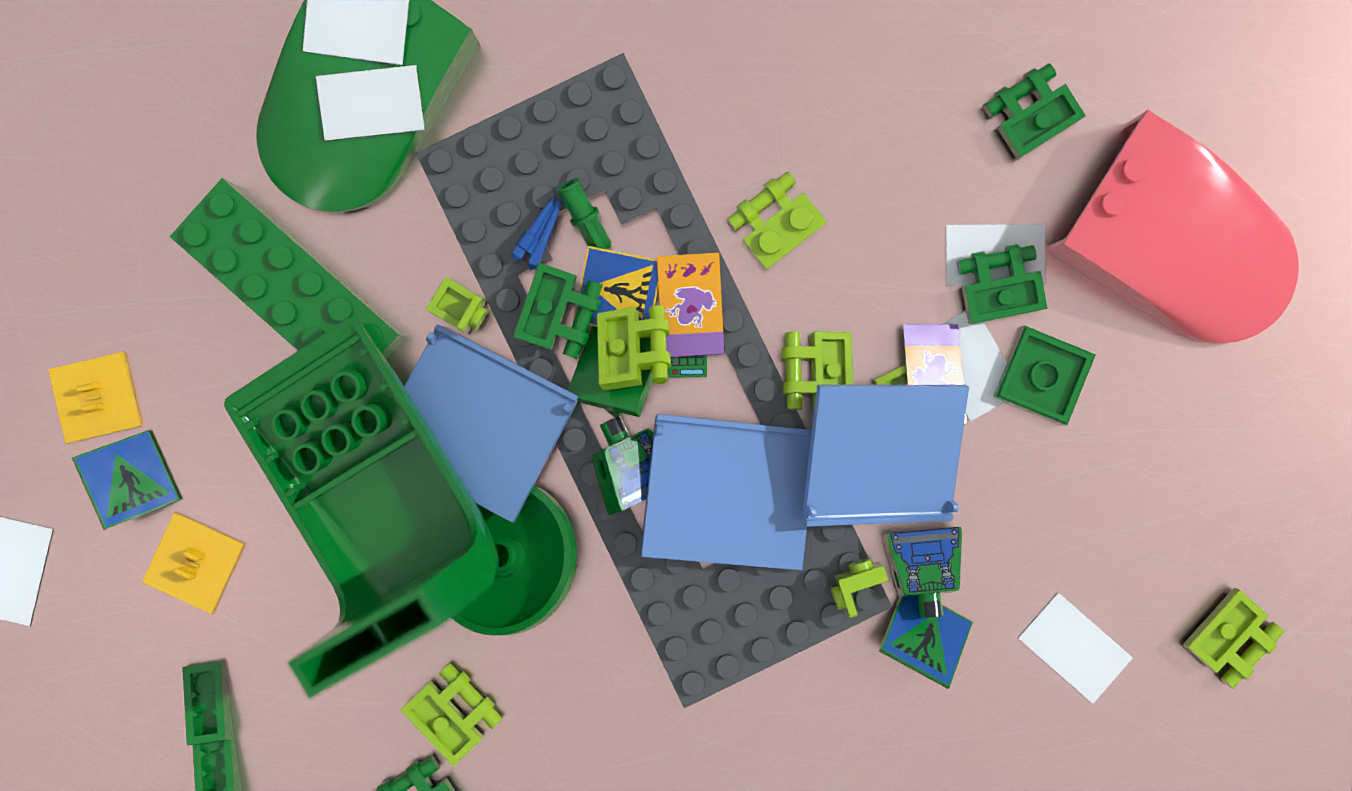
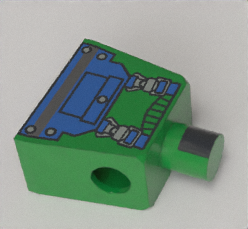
M621 415L599 425L609 447L592 454L593 466L608 515L624 511L646 500L653 432L647 428L630 436Z
M950 527L887 533L882 537L883 545L899 597H918L920 619L943 617L941 593L956 592L960 588L962 528Z

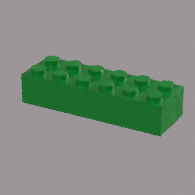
M224 178L217 182L169 236L296 350H300L347 318H356L361 323L386 360L407 338L404 333L244 191Z

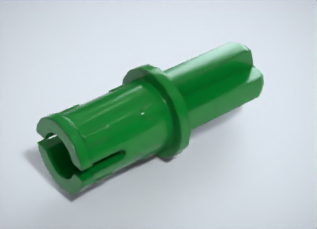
M574 178L560 185L556 190L562 197L572 217L570 220L571 225L577 226L587 246L608 249L611 246V240L597 216L599 210L597 207H592L580 185L579 179Z

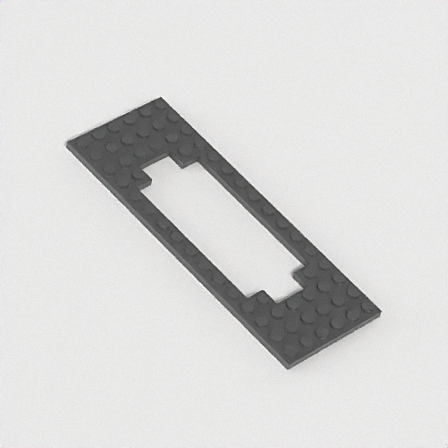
M624 53L416 152L419 162L518 366L565 390L569 388L570 381L554 348L549 350L513 337L528 295L519 276L531 271L527 264L531 255L525 252L522 259L513 261L511 253L517 245L515 243L524 231L527 232L552 196L563 202L558 215L568 210L556 189L563 183L578 178L589 200L602 193H606L621 226L656 210L678 255L719 253L724 351L760 425L806 429L798 411L787 410V395H783L781 376ZM547 246L540 260V263L543 264L553 260ZM577 402L556 445L684 708L892 608L881 584L851 593L858 616L850 618L846 614L845 609L838 611L831 592V588L837 586L834 575L850 571L849 564L868 558L853 525L807 526L803 570L713 563L702 568L700 562L641 557L643 532L631 507L612 515H608L592 462V454L602 450V447L581 404Z

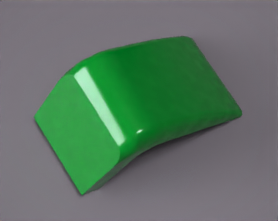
M356 318L345 319L225 399L224 407L338 597L340 615L335 627L287 662L309 699L444 625L493 585L499 567V555L493 535L481 511L425 417L377 345Z

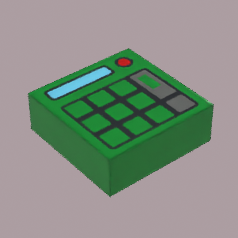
M707 355L671 357V367L668 369L669 378L707 377Z

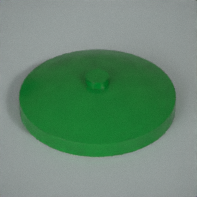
M535 485L514 523L476 504L493 535L499 555V567L493 585L452 617L456 623L468 630L491 636H508L526 632L547 620L559 608L570 590L577 563V546L574 531L568 516L560 504L550 494Z

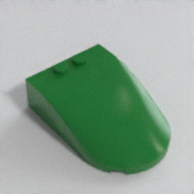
M307 0L303 1L275 66L259 113L256 130L257 148L261 163L271 181L287 197L315 211L341 214L377 203L389 194L403 177L480 46L470 27L424 0H409L402 65L304 52L303 42ZM416 65L425 130L334 140L324 139L316 76Z

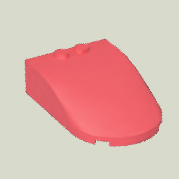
M1149 110L1143 112L1127 122L1124 130L1131 133L1130 137L1068 236L1061 241L1051 244L1047 251L1173 331L1189 339L1203 343L1218 344L1245 340L1261 333L1283 314L1296 289L1299 271L1298 253L1289 228L1279 214L1242 177L1208 148Z

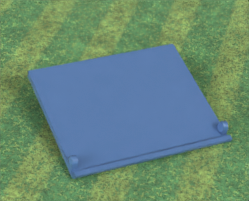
M436 324L434 332H430L427 335L426 341L428 343L404 387L430 425L475 503L514 523L578 402V396Z
M817 384L802 512L805 526L953 521L952 512H958L959 509L958 504L953 499L969 386L966 384Z
M657 414L654 422L640 556L803 570L807 526L803 522L802 512L812 430Z

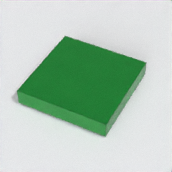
M592 326L587 344L583 348L567 391L577 395L579 403L640 417L652 385V370H641L642 385L604 391L599 385L598 329ZM640 338L641 353L651 351L650 338Z
M1022 326L993 397L1067 426L1096 354L1028 326Z

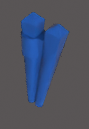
M552 196L529 230L523 232L515 243L517 245L511 253L513 261L522 259L525 252L531 255L527 262L529 269L537 268L563 202L561 200H557Z

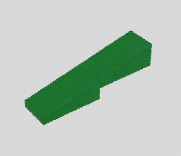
M219 661L182 667L187 746L193 747L195 791H242L224 662Z

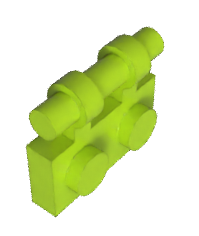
M788 171L776 180L771 178L763 185L764 190L750 201L743 200L736 206L737 211L727 218L728 223L735 231L746 222L753 229V232L743 239V243L765 271L827 223L804 192L793 201L789 199L785 192L794 186L796 181ZM774 201L780 208V211L764 223L758 213Z
M656 305L650 307L649 319L639 320V313L635 307L597 313L599 385L604 391L642 385L641 370H652L653 383L663 384L668 381L667 369L671 367V354L666 350V337L670 334L669 321L665 319V309L663 306ZM650 337L651 351L641 353L640 338Z
M814 331L810 334V346H801L800 332L785 333V347L782 348V360L786 361V382L782 383L783 395H787V410H802V395H812V410H814L817 384H853L852 332ZM802 360L811 361V381H802Z
M1233 588L1183 645L1210 670L1216 673L1227 663L1230 669L1222 676L1221 680L1234 689L1242 679L1248 680L1255 672L1252 668L1266 653L1270 655L1278 647L1276 641L1285 631L1274 622H1271L1262 631L1259 626L1269 615L1243 591ZM1250 638L1253 643L1239 657L1236 652Z
M449 663L439 672L441 677L449 684L443 691H440L430 681L400 711L454 767L484 737L474 725L482 719L493 729L503 718L493 709L495 704L487 696L483 698L469 683L471 679L464 671L459 673ZM457 693L473 709L466 716L450 701Z

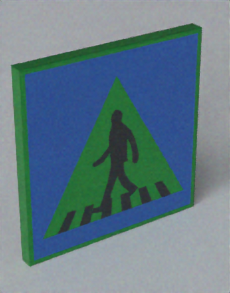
M149 430L72 457V461L103 530L180 500Z
M900 597L879 652L947 689L950 688L973 622L943 606V617L920 619L918 597Z

